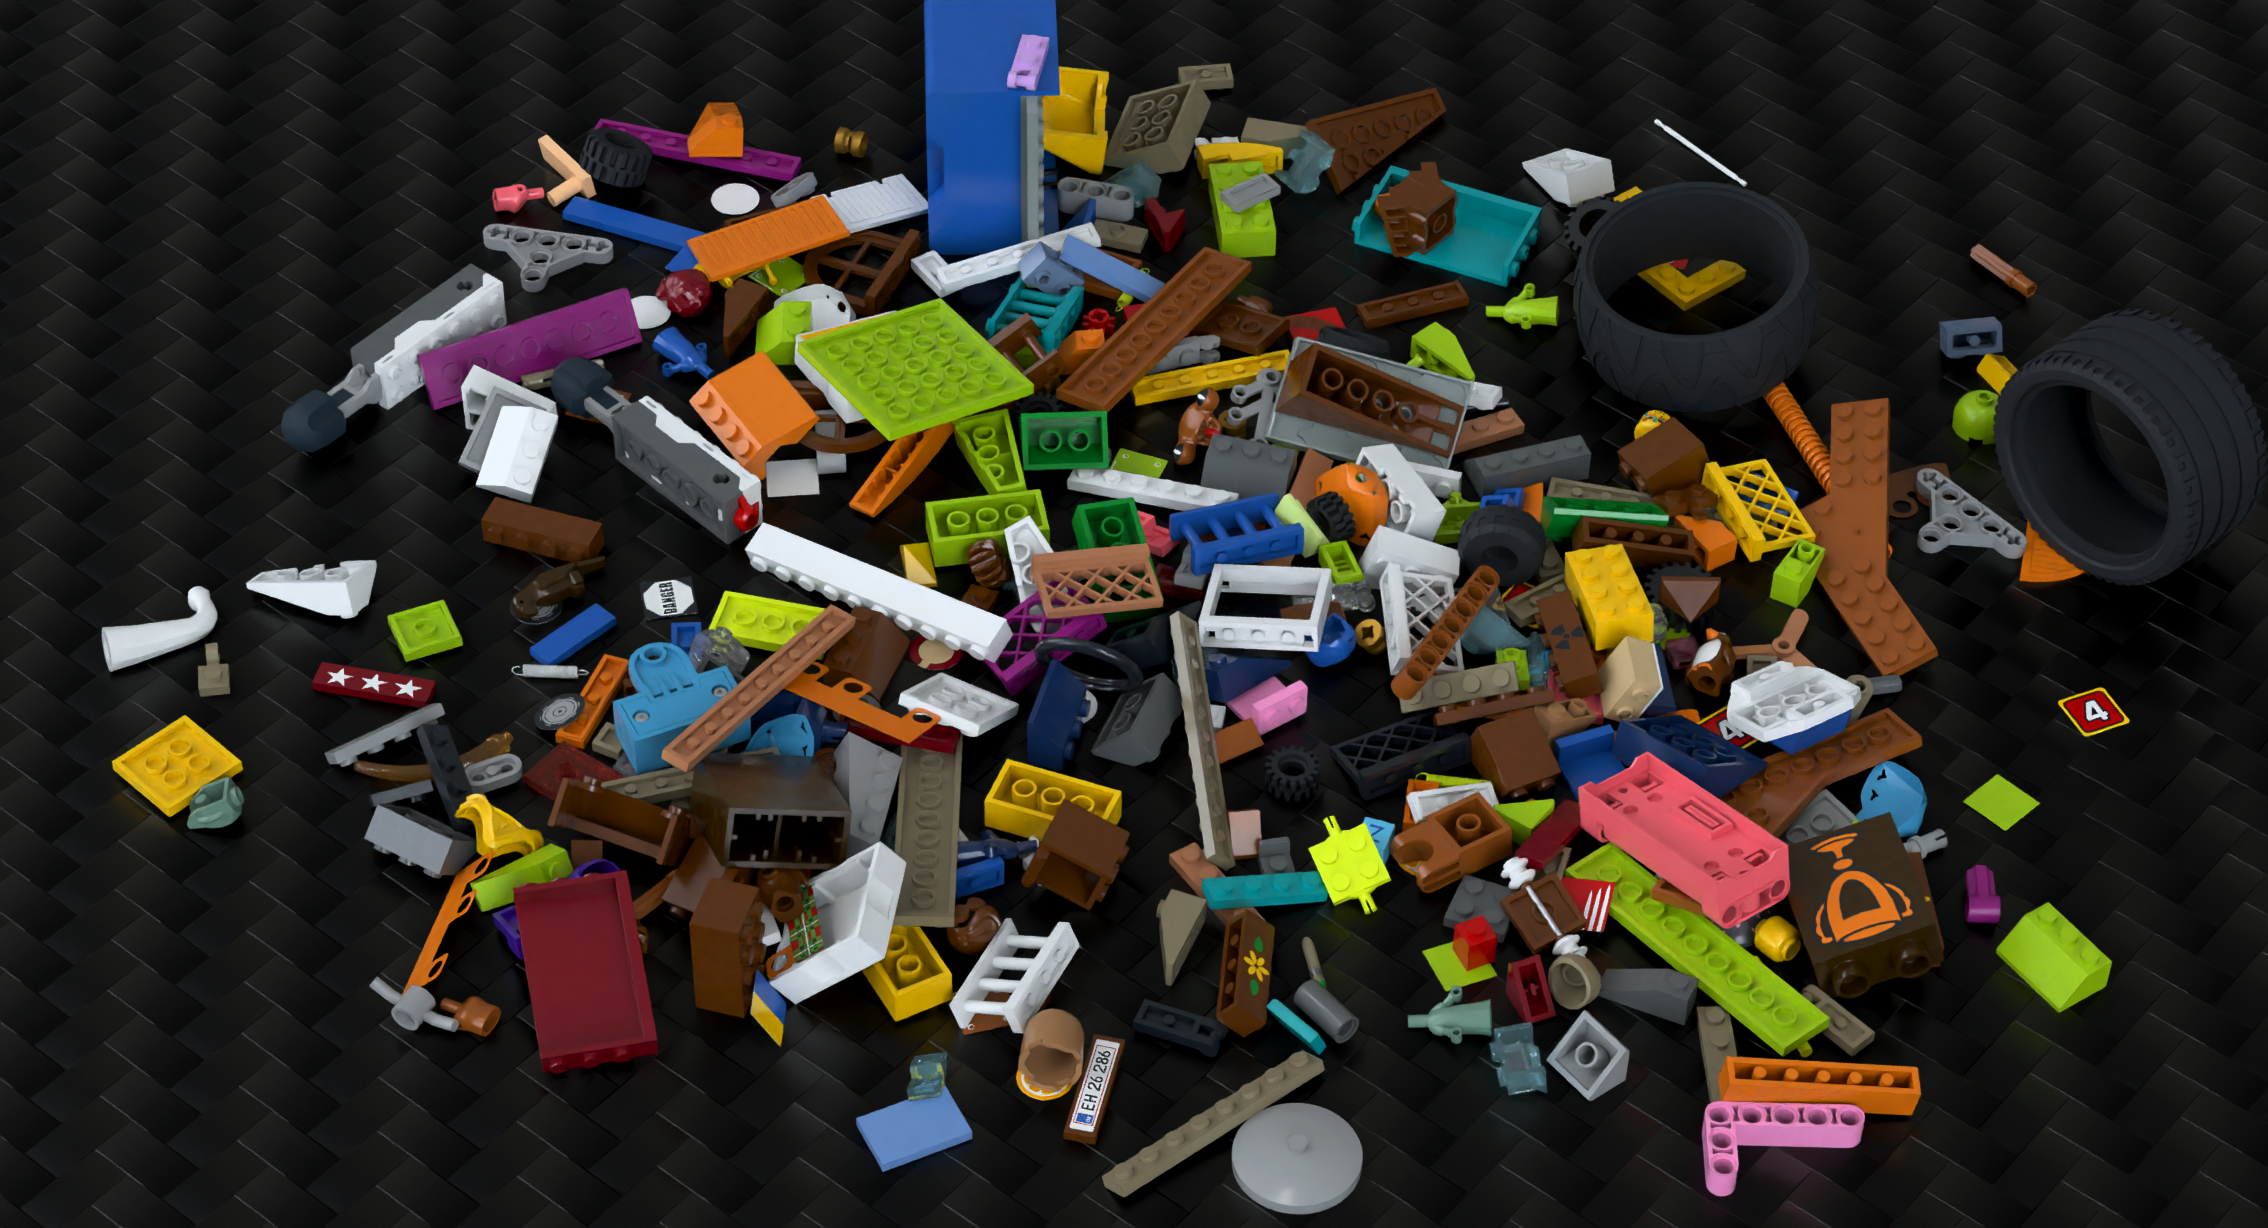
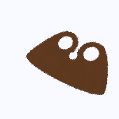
M1931 463L1890 474L1889 515L1897 518H1908L1917 513L1918 504L1913 498L1907 496V493L1910 491L1917 494V499L1923 505L1930 507L1929 501L1915 488L1917 473L1924 468H1931L1939 471L1951 480L1947 465L1945 463ZM1944 495L1942 497L1950 500L1951 495ZM1897 501H1906L1911 505V510L1907 513H1900L1893 508V504Z

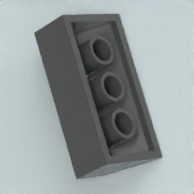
M1581 435L1463 460L1462 467L1482 500V496L1494 495L1496 489L1525 488L1537 483H1543V488H1548L1551 477L1572 481L1588 479L1591 452Z

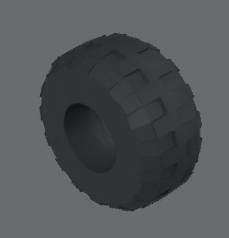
M1507 504L1488 505L1474 511L1464 521L1458 540V555L1461 563L1470 575L1480 566L1486 565L1498 573L1500 577L1498 586L1512 587V585H1520L1529 581L1530 578L1539 572L1544 561L1547 541L1542 525L1529 512H1525L1516 506H1508Z

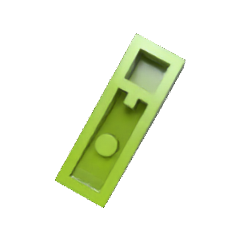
M1434 322L1412 336L1411 358L1419 355L1425 362L1422 366L1429 371L1475 382V374L1456 336L1451 331Z
M551 843L471 882L470 885L472 890H477L475 899L480 911L484 912L513 903V888L520 887L525 883L541 884L551 882L557 878L569 879L574 870L567 851Z

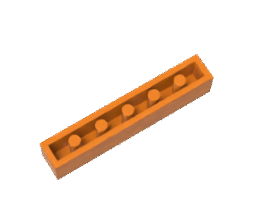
M1727 1056L1718 1077L1721 1101L1849 1104L1859 1107L1864 1113L1912 1115L1921 1096L1918 1067Z

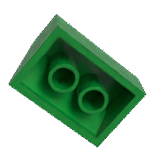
M1107 411L1021 413L1019 417V437L1023 471L1109 468Z

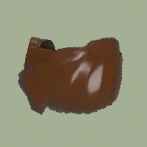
M972 897L967 900L966 905L955 906L954 927H947L945 936L949 944L961 954L974 957L979 956L986 950L996 931L1002 925V921L994 907L986 905L985 901L980 898ZM970 911H975L966 926L958 927L959 923L965 922L969 918Z

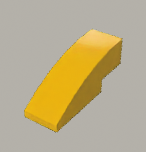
M1236 142L1197 146V168L1203 179H1209V164L1262 161L1264 172L1267 175L1282 172L1283 150L1280 147Z

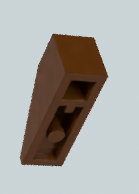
M741 278L732 287L727 289L724 297L723 342L724 356L730 358L756 326L757 320L763 317L770 309L768 287Z

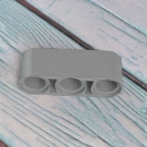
M1066 177L1058 182V209L1064 213L1076 215L1090 199H1095L1096 218L1125 222L1133 217L1134 192L1130 187L1073 177Z
M834 409L815 410L816 414L837 415ZM817 422L815 424L816 433L834 438L836 422ZM816 450L818 474L847 473L846 454L827 453Z

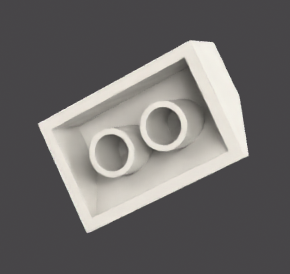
M502 406L476 487L531 504L557 427L558 415L533 407Z

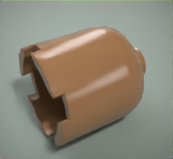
M1054 1008L1042 1010L1030 1018L1024 1030L1018 1064L1019 1071H1022L1028 1077L1030 1085L1041 1090L1058 1091L1059 1086L1067 1085L1070 1082L1071 1085H1074L1082 1074L1084 1030L1080 1021L1071 1013Z

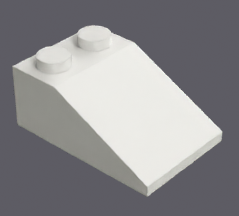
M1566 148L1522 162L1523 168L1555 201L1567 204L1568 207L1582 205L1583 201L1588 199L1595 200L1596 197L1601 196L1604 198L1606 193L1615 191L1610 159Z

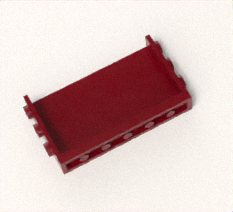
M627 870L604 874L588 873L579 878H557L547 883H525L520 887L513 888L543 1072L561 1073L573 1067L583 1066L585 1068H592L603 1062L615 1061L621 1063L627 1062L633 1057L658 1054L657 1034Z

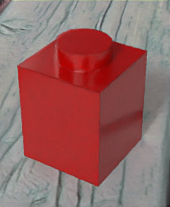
M1483 915L1455 924L1453 951L1466 971L1495 962L1497 936Z

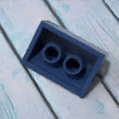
M1051 660L1027 721V764L1063 771L1066 760H1071L1073 757L1074 739H1079L1081 736L1082 718L1088 717L1091 701L1086 699V686L1058 660Z

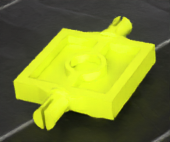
M1334 815L1329 816L1334 828L1331 827L1328 818H1325L1323 823L1330 837L1324 842L1308 849L1334 906L1347 900L1359 899L1365 914L1371 913L1366 902L1369 903L1372 911L1375 912L1377 907L1370 893L1376 887L1391 881V878L1366 824L1363 823L1350 830L1341 831Z

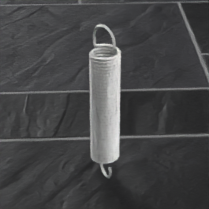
M524 664L523 674L516 675L536 678L577 679L578 675H587L589 672L579 670L587 673L577 674V666Z

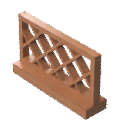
M1147 543L1032 555L1030 578L1032 584L1036 583L1047 619L1163 607L1164 602L1149 560L1150 550ZM1145 572L1142 580L1131 575L1133 573ZM1104 576H1117L1114 582L1103 578ZM1074 579H1088L1085 585L1074 581ZM1125 580L1135 585V587L1130 592L1119 586V584ZM1054 581L1060 582V584L1056 588H1053L1045 583ZM1096 583L1107 590L1100 594L1090 588ZM1065 586H1068L1078 593L1071 597L1061 591ZM1142 589L1152 594L1153 598L1144 599L1137 594ZM1114 592L1125 599L1115 602L1108 597ZM1085 595L1096 602L1094 604H1085L1079 600ZM1057 598L1067 605L1065 607L1052 608L1051 602Z

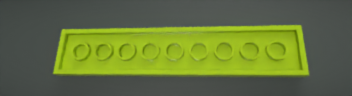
M1612 842L1607 843L1565 869V877L1615 882L1608 914L1677 971L1698 978L1699 989L1781 1056L1784 1057L1829 1027L1830 1017L1703 915L1653 900L1651 889L1659 880Z

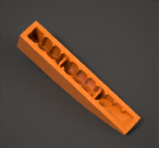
M952 421L897 439L853 497L849 506L873 518L878 515L918 477L940 451L954 431Z

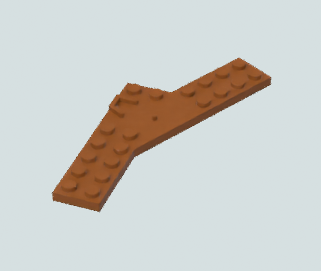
M1888 398L1832 404L1830 493L1800 509L1801 514L1816 535L1815 542L1812 543L1826 549L1815 579L1880 675L1897 674L1901 676L1939 655L1937 648L1888 579L1890 402ZM1779 523L1781 529L1783 530L1785 525ZM1789 527L1787 531L1795 535L1803 534L1802 531Z
M1886 708L1849 723L1844 731L1792 755L1785 751H1780L1763 758L1767 762L1765 769L1719 799L1776 838H1779L1825 786L1922 747V736L1893 711ZM1661 878L1651 889L1653 900L1706 916L1703 914L1701 904L1664 878Z

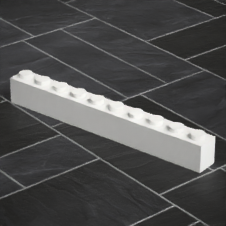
M764 522L745 548L751 560L750 564L758 571H769L783 581L788 582L791 580L798 583L805 590L821 592L832 601H837L838 599L846 602L851 608L858 606L882 612L900 628L907 631L910 629L915 630L929 640L937 639L942 641L953 650L962 649L967 651L978 660L986 659L995 663L1013 635L1007 620Z

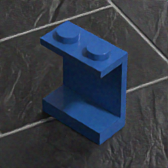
M1610 724L1555 740L1553 755L1562 771V777L1578 802V787L1590 781L1598 784L1625 770L1620 759L1611 753L1615 732Z

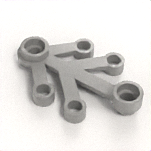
M1264 368L1258 372L1255 382L1247 386L1235 385L1232 389L1230 398L1236 404H1243L1246 402L1247 397L1259 392L1262 393L1260 400L1243 408L1232 407L1226 416L1228 424L1237 426L1243 420L1258 414L1255 435L1250 441L1268 444L1264 435L1274 406L1272 402L1273 395L1277 397L1283 378L1282 374L1275 369ZM1232 415H1237L1239 419L1234 418Z

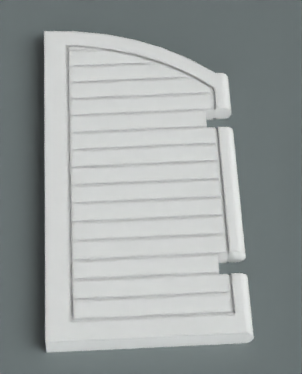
M903 174L883 178V184L872 181L831 192L832 197L829 198L826 194H821L826 198L850 233L928 213V202Z

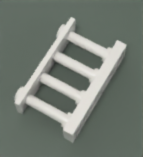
M1006 918L949 1004L959 1027L966 1029L975 1013L1005 1015L1013 1033H1024L1026 1024L1033 1015L1037 1014L1080 946L1070 923L1058 922L1049 937L1024 936L1018 934L1012 919ZM1018 948L1041 949L1034 959L1012 957ZM1004 969L1026 971L1020 981L998 979ZM990 991L1012 993L1006 1003L984 1001Z

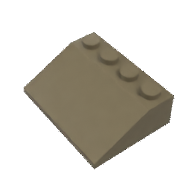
M1195 79L1130 96L1106 149L1103 165L1157 174L1178 172L1184 169L1195 139L1200 132L1211 105L1199 81Z

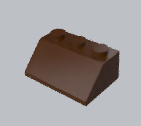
M854 606L850 615L856 617L854 627L833 645L823 665L827 666L829 671L823 675V684L832 688L845 678L857 679L872 687L871 691L866 694L875 698L880 704L911 646V640L882 612ZM847 683L843 686L846 691L851 693H858L863 690V687L857 683Z

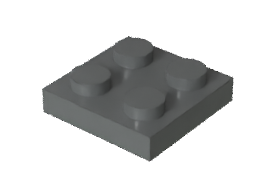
M1464 874L1444 916L1443 926L1454 929L1455 924L1483 915L1496 934L1497 942L1503 944L1512 922L1500 906L1502 899L1519 890L1510 889L1506 886Z

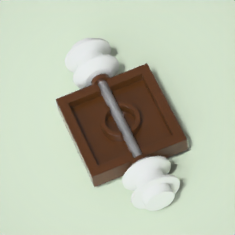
M1513 857L1503 865L1504 870L1501 873V877H1510L1511 881L1508 885L1510 889L1521 890L1502 899L1500 906L1532 954L1534 955L1555 944L1552 951L1554 955L1571 953L1585 957L1588 948L1586 946L1579 947L1577 945L1580 940L1579 935L1572 934L1587 927L1588 921L1555 872L1532 883L1536 871L1534 869H1526L1527 858L1519 859V857Z

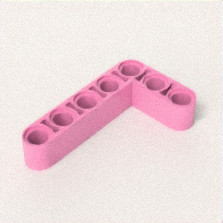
M1712 1102L1705 1109L1702 1129L1707 1189L1717 1196H1727L1735 1190L1739 1166L1737 1145L1855 1147L1861 1141L1865 1121L1864 1112L1859 1107L1849 1104Z

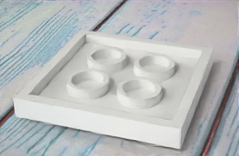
M942 672L902 692L898 704L907 707L909 712L915 708H923L941 717L937 724L943 726L951 725L960 729L962 734L970 737L979 736L1016 716L1019 708L1018 703ZM917 713V714H916V715H926V716L931 717L930 715H928V714H926V713Z

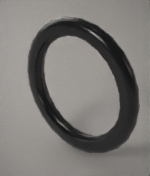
M1050 637L1038 642L1034 648L1036 661L1045 670H1048L1051 660L1054 659L1049 652L1073 651L1105 660L1117 666L1129 677L1120 680L1102 679L1079 673L1064 666L1086 686V689L1107 693H1128L1140 688L1144 681L1142 670L1135 662L1116 650L1095 642L1070 637Z

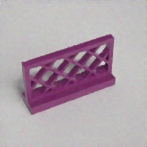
M1049 582L1047 585L1056 588L1060 582ZM1065 586L1068 589L1067 595L1073 597V595L1075 596L1078 593L1074 589ZM1037 591L1002 617L1007 620L1008 625L1012 622H1021L1020 632L1012 633L1013 635L1010 639L1018 640L1016 651H1002L995 663L986 659L983 661L1014 697L1047 672L1036 661L1034 649L1022 651L1024 640L1040 642L1050 637H1070L1089 641L1108 627L1103 614L1047 619L1045 611L1043 616L1029 615V611L1033 606L1042 605L1039 592ZM1085 596L1079 600L1085 604H1091ZM1057 598L1051 602V605H1067ZM1027 623H1042L1040 634L1025 633ZM1047 623H1062L1061 629L1056 633L1046 634ZM1073 651L1049 652L1059 662L1073 653ZM1000 658H1015L1014 664L1006 670L1002 671L999 668Z

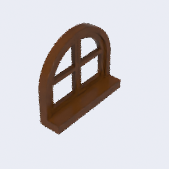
M910 229L902 239L881 232L862 230L850 233L848 237L812 248L808 251L803 264L806 286L824 284L817 272L819 264L844 271L833 287L838 291L841 290L852 273L874 279V282L865 293V299L843 294L855 313L869 317L878 315L910 269L911 259L918 257L920 254V231ZM862 245L851 262L828 255L830 252L845 246ZM871 246L894 252L882 270L859 264ZM840 301L839 308L846 309L845 305Z
M789 380L813 410L833 409L824 393L813 385L811 381ZM837 413V415L817 414L820 418L817 422H836L834 438L809 430L799 442L817 451L847 454L874 448L885 442L887 438L876 428L860 436L845 438L846 423ZM867 419L851 422L871 424Z

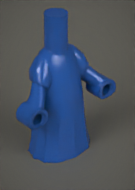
M673 326L663 330L655 338L652 346L654 351L676 363L673 365L671 362H667L662 365V374L664 376L670 377L680 371L682 373L697 371L707 380L716 376V372L706 364L708 357L707 345L705 343H699L695 348Z

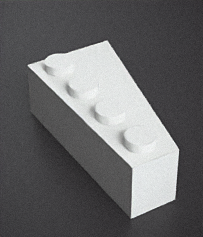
M1393 443L1362 447L1355 464H1360L1376 472L1387 491L1389 503L1385 527L1432 542L1447 510ZM1359 474L1362 482H1366L1367 477L1363 474Z

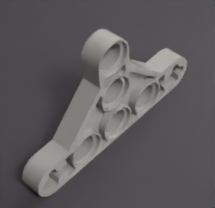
M491 224L483 230L485 246L492 250L506 251L522 269L520 275L521 286L528 292L541 291L546 286L549 277L584 262L605 264L610 262L614 256L613 244L606 238L504 224ZM517 239H528L525 242H516ZM546 242H553V243H555V244L550 245V246H544V245H542L543 243H546ZM580 246L578 249H569L568 247ZM536 260H547L544 263H535ZM531 277H538V278H540V279H538V280H536V281H528V280H527L528 278H531Z
M1924 468L1917 473L1915 488L1929 500L1930 522L1919 530L1917 545L1922 551L1936 553L1948 545L1993 548L2010 559H2018L2023 556L2027 544V538L2023 533L1939 471ZM1952 495L1956 497V500H1946L1942 496ZM1964 511H1974L1978 515L1968 516L1964 513ZM1944 524H1955L1958 528L1949 529ZM1993 526L1999 531L1991 532L1986 530L1985 527ZM1932 536L1937 538L1938 541L1929 542L1924 537Z

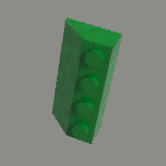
M1543 496L1540 524L1548 540L1562 542L1565 541V537L1571 538V533L1582 516L1666 527L1669 515L1656 503Z

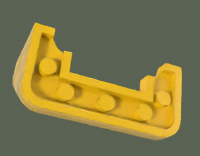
M1059 66L1060 95L1042 96V120L1044 123L1042 142L1044 150L1090 174L1101 175L1108 141V131H1105V107L1109 72Z

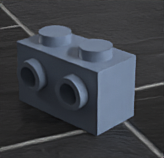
M1041 241L1018 262L1022 273L1021 279L1029 287L1035 286L1044 293L1064 296V294L1069 293L1073 285L1081 286L1085 282L1080 269L1060 260V253Z
M1995 317L1939 322L1940 349L1947 357L1963 358L1966 355L1977 354L1985 356L1986 354L2003 352L2002 324Z

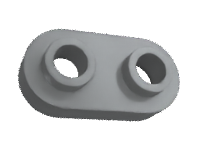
M813 172L804 173L794 178L771 196L775 208L796 203L798 198L814 192V187L818 182Z
M502 754L468 766L465 769V773L473 794H483L517 782L523 775V769L519 757L513 754Z

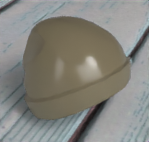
M1567 953L1556 958L1549 968L1548 984L1554 999L1561 1006L1574 1010L1588 1005L1597 997L1601 989V976L1589 959L1581 955Z

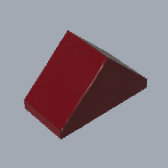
M1536 954L1509 963L1506 994L1525 1025L1556 1016L1540 955Z

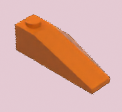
M734 102L708 103L687 139L689 157H743L744 128L742 116Z

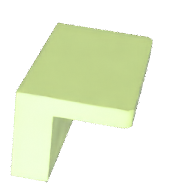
M1290 493L1284 495L1274 512L1284 526L1300 523L1304 528L1303 553H1301L1304 558L1317 554L1318 545L1330 542L1298 499L1295 500Z

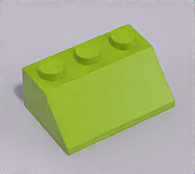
M2049 902L2025 914L1996 949V954L2058 1013L2106 987L2112 961Z

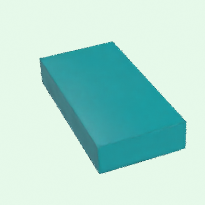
M1273 998L1266 1006L1279 1023L1318 1055L1326 1048V1044L1320 1035L1277 999Z

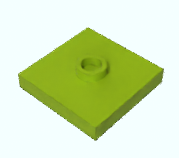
M444 600L387 616L388 624L406 662L463 646L462 637Z

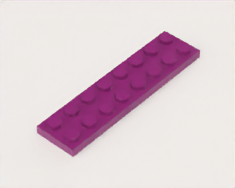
M624 287L419 354L417 359L431 407L436 410L463 401L461 386L473 365L508 381L518 383L521 382L522 375L555 369L564 359L579 356L591 359L642 342V337L628 288Z

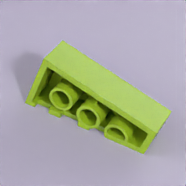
M1008 409L952 421L956 444L989 495L1027 491Z

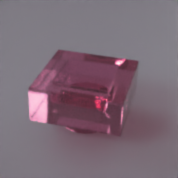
M1695 636L1666 640L1665 650L1673 669L1687 668L1695 659L1696 653L1699 650Z

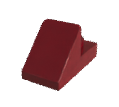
M1155 197L1145 199L1144 221L1164 253L1171 251L1185 229V209L1167 213L1166 209L1159 205Z

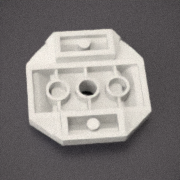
M1778 661L1732 682L1727 718L1728 724L1792 755L1844 731L1853 708L1861 699L1860 687L1824 669L1810 666L1794 667L1793 663Z

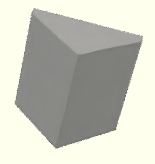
M1584 1010L1547 1058V1061L1584 1097L1592 1101L1626 1080L1630 1050L1588 1011Z

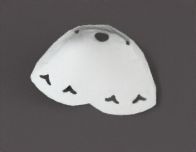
M813 284L784 294L774 302L775 308L784 301H812L813 331L856 319V314L842 291L824 284ZM840 301L846 307L844 312H841L838 305Z

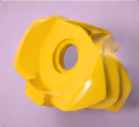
M484 794L467 796V801L459 806L454 815L456 818L470 819L474 823L477 837V852L482 856L494 850L492 858L511 852H519L526 856L544 847V839L540 831L527 829L509 814L492 806Z

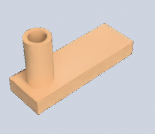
M547 134L538 139L543 158L567 180L546 193L549 202L554 207L578 192L586 199L596 195L591 175L586 173Z

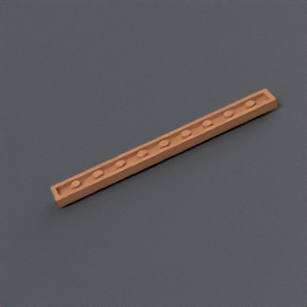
M832 604L828 606L663 749L661 759L687 773L854 627L856 617Z

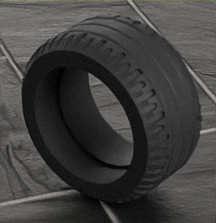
M1325 326L1318 333V342L1388 360L1390 346L1387 341L1381 338L1334 326Z

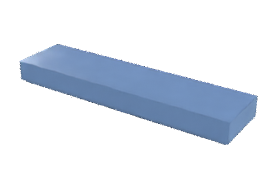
M1069 234L1064 240L1059 256L1060 260L1145 303L1165 284Z

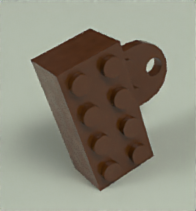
M727 867L721 879L709 878L689 922L696 1008L745 1018L749 1006H752L756 970L765 979L767 977L766 964H764L767 946L762 940L765 932V923L761 922L764 902L760 901L759 887L746 885L745 870L740 867Z

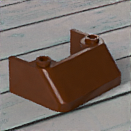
M584 775L583 780L563 777L547 825L574 829L657 858L656 863L660 865L680 866L689 850L691 818L686 816L687 810L673 805H669L667 810L601 787L602 781Z

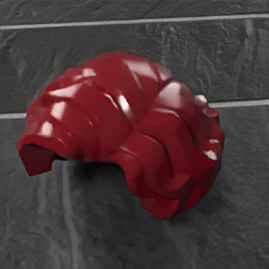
M698 269L677 270L670 273L661 280L660 286L655 292L658 300L666 301L667 308L672 312L680 314L682 317H694L701 314L711 301L710 297L712 294L709 278L703 271Z

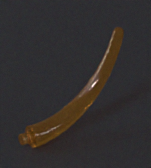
M504 732L502 735L493 734L476 748L459 755L464 770L475 763L502 754H508L510 752L509 744L514 740L513 736L509 732ZM362 760L354 763L355 771L378 778L408 782H420L427 779L435 781L429 764L398 766Z

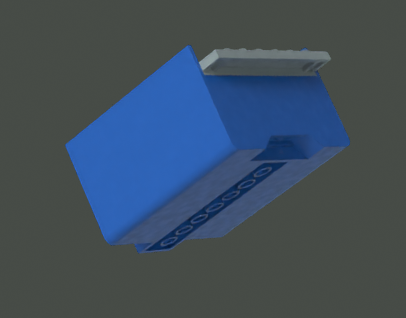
M924 0L930 251L935 250L938 255L986 254L1059 232L1057 189L1044 190V185H1042L1043 180L1045 183L1057 181L1056 175L1044 176V169L1056 168V157L1054 154L1044 150L1042 142L1044 137L1042 96L1060 95L1056 0ZM1022 34L1049 37V49L1036 91L1027 90L1026 87L1022 86L1007 88L1008 73L1011 71Z

